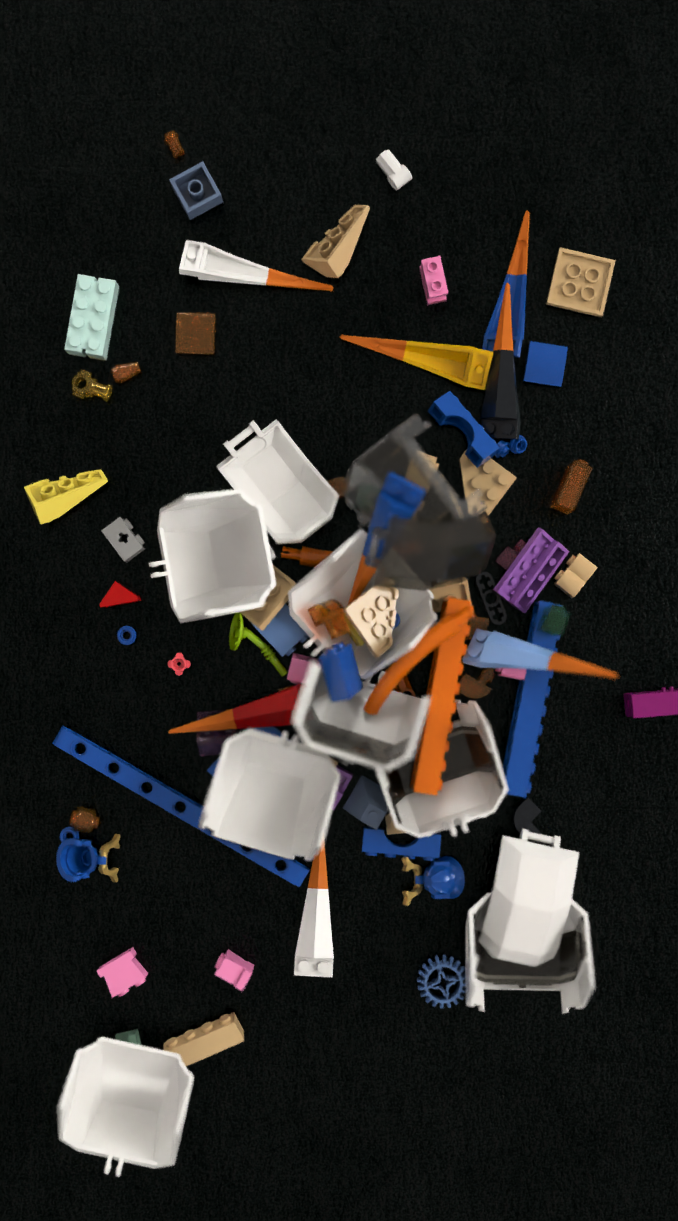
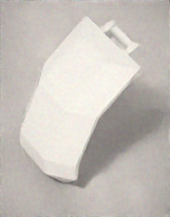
M253 420L246 429L232 440H227L223 443L231 455L216 467L234 490L241 489L244 495L254 503L262 506L266 530L277 544L302 543L332 519L339 494L312 465L277 420H274L262 431ZM253 432L257 434L254 438H252L249 442L243 445L240 449L235 451L234 447L238 445L240 442H242L245 438H247L250 434H252Z
M524 828L521 829L520 839L502 836L494 887L484 925L478 938L479 943L492 958L536 967L555 957L571 905L579 852L560 848V836H546L529 832L528 829ZM528 840L551 844L552 847L528 842Z

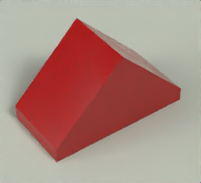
M115 581L100 602V607L106 608L141 601V599L128 588Z

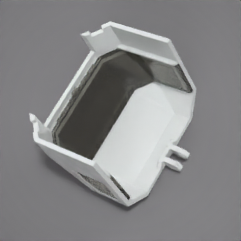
M311 661L293 722L306 746L387 771L412 758L430 697L418 698L393 690L378 714L371 715L365 712L363 708L376 686L370 683L373 675L367 678L366 681L361 680L363 688L351 699L331 702L322 666ZM381 671V673L379 674L378 681L385 673L384 671Z
M454 699L460 719L452 721V732L448 733L447 741H450L448 753L445 752L444 754L446 768L444 772H441L440 779L443 780V784L437 796L414 792L410 788L418 739L412 758L387 771L376 768L395 828L419 838L428 837L436 832L450 829L454 837L457 836L455 826L461 824L464 833L469 832L467 823L477 818L487 817L497 810L508 791V786L490 726L476 701L469 700L467 703H461V700ZM368 744L372 759L389 763L404 755L407 744L395 751Z
M492 892L487 893L469 910L465 925V986L467 1006L474 1007L477 1005L479 1010L484 1012V989L560 991L562 1014L569 1012L571 1007H575V1009L585 1008L594 989L588 913L577 903L571 900L569 913L555 957L536 967L492 958L479 943L478 938L484 925Z

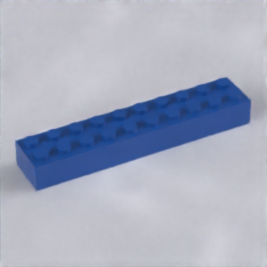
M545 601L534 602L527 637L528 643L557 652L558 649L555 648L556 640H559L561 636L559 623L563 621L565 610H562L563 605ZM527 669L525 679L519 680L502 767L508 786L506 794L526 798L527 793L529 794L531 791L532 782H529L530 774H534L535 770L533 758L534 755L538 754L539 750L537 738L541 736L543 725L540 722L541 717H544L546 713L544 701L545 697L548 698L550 686H548L549 678L552 679L554 671Z

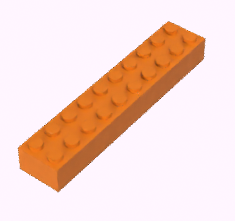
M452 597L443 598L439 621L449 614L452 617L467 606L473 611L472 601ZM468 621L459 627L461 631L434 649L426 693L430 700L419 733L410 788L414 792L437 796L438 791L442 789L443 780L440 777L441 772H444L446 768L444 754L445 752L448 753L450 745L447 737L453 728V722L450 720L451 715L455 714L456 711L454 698L455 694L458 695L460 683H457L458 675H462L463 672L461 658L465 656L467 644H464L465 636L468 637L470 632Z

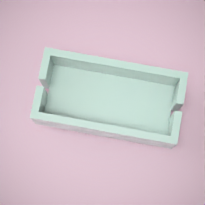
M78 274L65 343V351L68 354L86 357L87 354L89 358L106 361L119 292V285L116 280L99 278L97 281L93 276Z

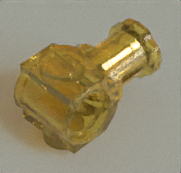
M81 370L73 377V396L84 399V396L92 397L94 395L103 398L106 402L110 398L112 385L108 384L107 386L98 383L97 379L91 377L92 373ZM85 380L86 386L82 389L78 388V383Z

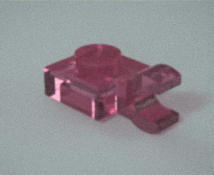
M521 539L513 549L507 546L495 561L505 570H508L526 543Z

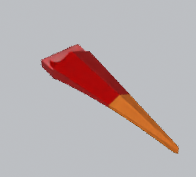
M304 683L230 710L170 729L168 733L295 725L293 718ZM308 709L304 718V724L314 722Z

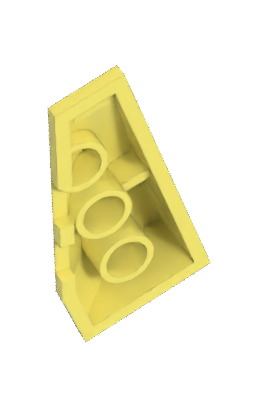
M99 469L78 473L73 478L61 476L60 480L49 482V479L41 480L25 486L24 489L40 524H44L65 514L107 483L108 480L103 471Z

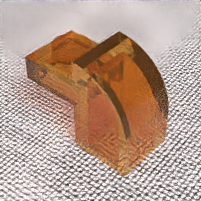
M330 599L308 609L315 627L325 624L332 640L351 632L343 616L344 606L339 601Z
M484 668L478 680L463 673L458 682L460 683L459 693L474 699L486 696L492 690L486 686V683L490 684L493 680L495 668Z

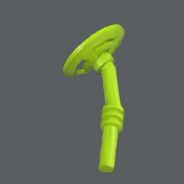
M235 613L229 633L230 649L235 651L240 645L242 638L245 639L247 637L261 649V653H264L263 656H267L266 660H270L282 677L288 673L275 656L276 653L272 652L271 646L263 642L247 627H244L241 613Z

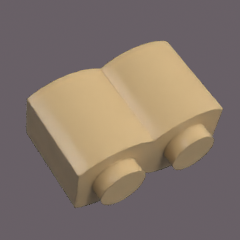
M580 553L576 556L572 555L566 562L568 567L565 571L560 570L554 577L557 580L554 585L571 598L577 595L598 568Z

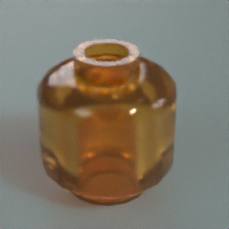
M78 807L72 811L69 825H72L74 831L91 833L93 828L98 827L99 817H96L94 809Z

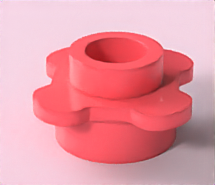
M177 653L175 658L168 661V667L172 668L178 676L182 675L183 671L191 666V662L186 660L182 653Z

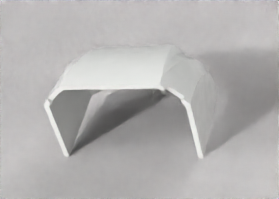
M241 489L183 496L160 509L157 534L162 561L150 562L149 567L163 565L164 572H155L151 574V578L165 576L170 606L180 623L262 607L264 600L275 587L276 582L261 505L254 503L244 495Z
M360 529L288 591L290 616L310 637L303 646L305 649L309 648L313 642L318 646L312 651V657H315L320 651L325 653V650L332 648V645L335 643L344 642V645L351 643L360 678L366 680L410 651L436 621L437 613L433 612V593L396 550L391 547L361 595L385 576H389L399 591L395 611L399 614L400 623L392 630V646L377 658H374L365 643L362 646H356L337 618V615L343 613V609L348 606L368 534L365 533V530Z
M250 728L226 740L198 827L210 829L212 831L211 835L289 860H294L295 856L305 857L306 861H312L322 848L341 777L328 753L297 743L299 735H294L292 741L287 740L288 735L286 731H283L282 736L278 737Z
M101 1037L97 1039V1042L76 1052L59 1106V1140L78 1152L108 1158L104 1171L106 1174L110 1172L112 1159L119 1161L116 1168V1176H120L124 1162L154 1169L175 1165L194 1076L191 1072L189 1073L182 1062L181 1056L177 1053Z

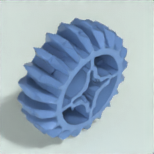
M436 955L435 962L430 958L428 959L429 966L424 963L422 964L425 971H418V974L422 977H418L417 982L422 984H419L417 987L418 990H423L420 995L421 997H426V1003L432 1001L433 1007L439 1003L441 1009H443L444 1003H447V1007L450 1008V1002L453 1001L455 1005L458 1004L456 998L464 999L461 992L466 993V988L463 987L465 986V973H463L465 967H459L460 961L454 962L452 956L447 961L446 955L442 956V960H439L438 955ZM442 967L452 969L457 975L444 973ZM437 969V976L431 979L430 982H427L429 975ZM440 974L445 978V989L441 985ZM458 981L456 989L449 994V987ZM430 988H433V990L440 989L443 992V996L434 994L430 991Z

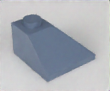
M361 775L343 807L351 815L376 830L389 808L382 786ZM387 789L392 802L395 794Z

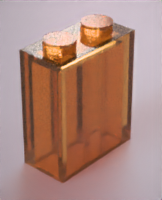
M578 459L567 466L550 506L551 508L565 514L575 510L592 470V467L588 466L589 463Z

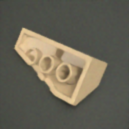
M354 205L339 219V225L332 230L326 231V237L320 243L316 241L301 260L325 277L339 278L351 260L370 207L368 205Z

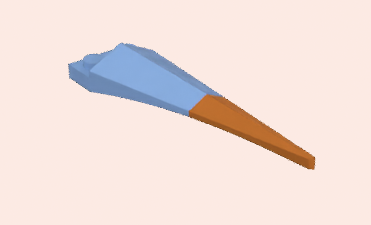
M478 628L470 641L465 656L462 658L463 663L480 668L537 669L618 678L616 673L497 631L490 632Z

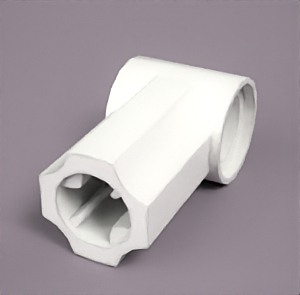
M389 149L383 151L376 158L377 164L385 172L389 183L395 190L400 189L412 179L408 168L403 164L401 165Z

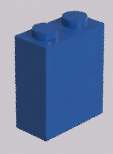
M344 642L335 643L332 645V648L326 649L325 653L319 657L331 702L349 700L363 688L351 643L345 645Z

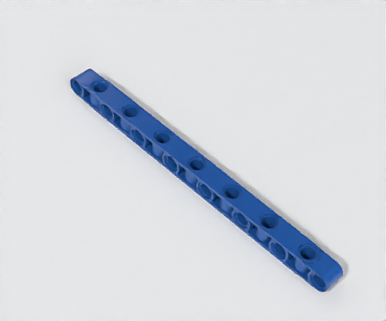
M62 726L52 742L56 747L288 882L300 887L310 871L308 867L296 860H289L253 848L247 850L243 845L212 836L210 829L198 827L204 806L73 730ZM79 743L85 745L86 750L84 753H80L77 750ZM113 762L119 766V771L116 773L110 769V765ZM144 782L152 784L151 792L144 790ZM177 802H184L186 809L184 811L178 810L176 807ZM284 860L286 867L280 869L276 866V862Z

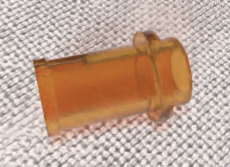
M170 131L164 135V141L168 143L174 158L178 157L177 154L181 156L185 153L178 140L179 135L175 131Z

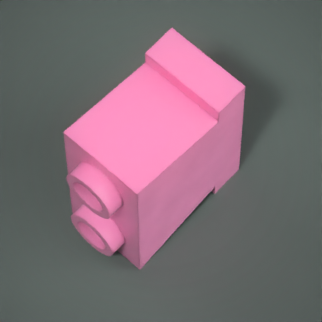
M437 256L421 260L419 269L427 305L446 301L448 289L441 257Z
M133 947L101 965L97 970L100 978L102 976L105 977L112 998L116 995L121 997L129 992L128 988L135 985V987H138L146 981L145 978L148 972L135 958L137 953Z
M228 949L225 954L221 953L215 965V968H217L215 975L242 991L252 975L254 964L242 959Z

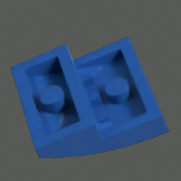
M530 341L523 381L561 387L568 347Z

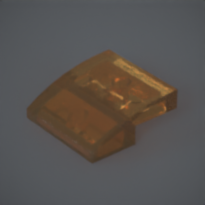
M177 312L176 353H215V313Z

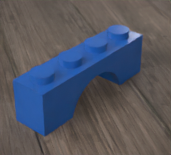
M451 391L432 403L428 412L439 425L448 424L456 426L465 434L468 440V448L465 455L477 468L491 459L499 450L495 440L485 432L484 428L478 424L471 413L465 409Z
M370 826L363 827L362 852H366L365 855L377 856V853H383L385 857L395 858L396 855H404V857L409 859H415V856L423 857V860L434 861L435 858L440 856V832H436L428 837H417L411 843L402 845L390 841L382 827H378L377 830Z

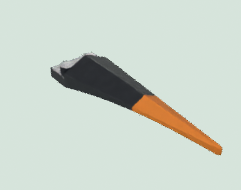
M506 283L481 413V426L492 439L519 440L520 412L513 351L510 285Z

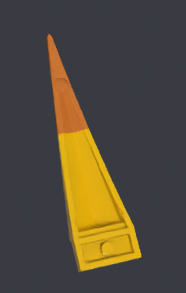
M347 335L340 336L345 341L412 364L463 386L485 390L493 351L478 349L472 346Z

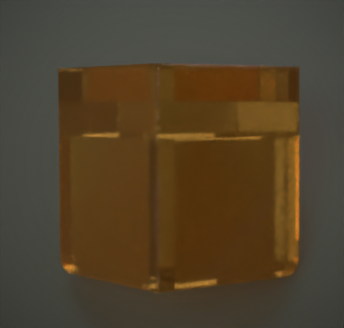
M471 618L468 621L470 632L469 636H466V640H472L477 628L487 630L489 618Z

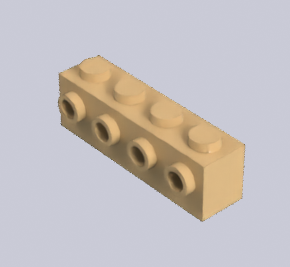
M235 1012L225 1014L213 1022H206L197 1029L188 1030L181 1036L168 1039L164 1043L163 1051L179 1054L184 1065L188 1066L243 1042L244 1030Z

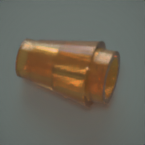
M138 362L119 364L111 368L116 383H123L141 373Z

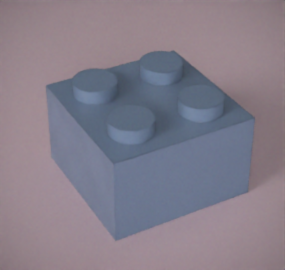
M203 161L169 179L190 220L223 203L222 195Z

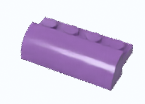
M538 527L493 590L507 603L526 613L569 551L560 542L554 540L543 529Z

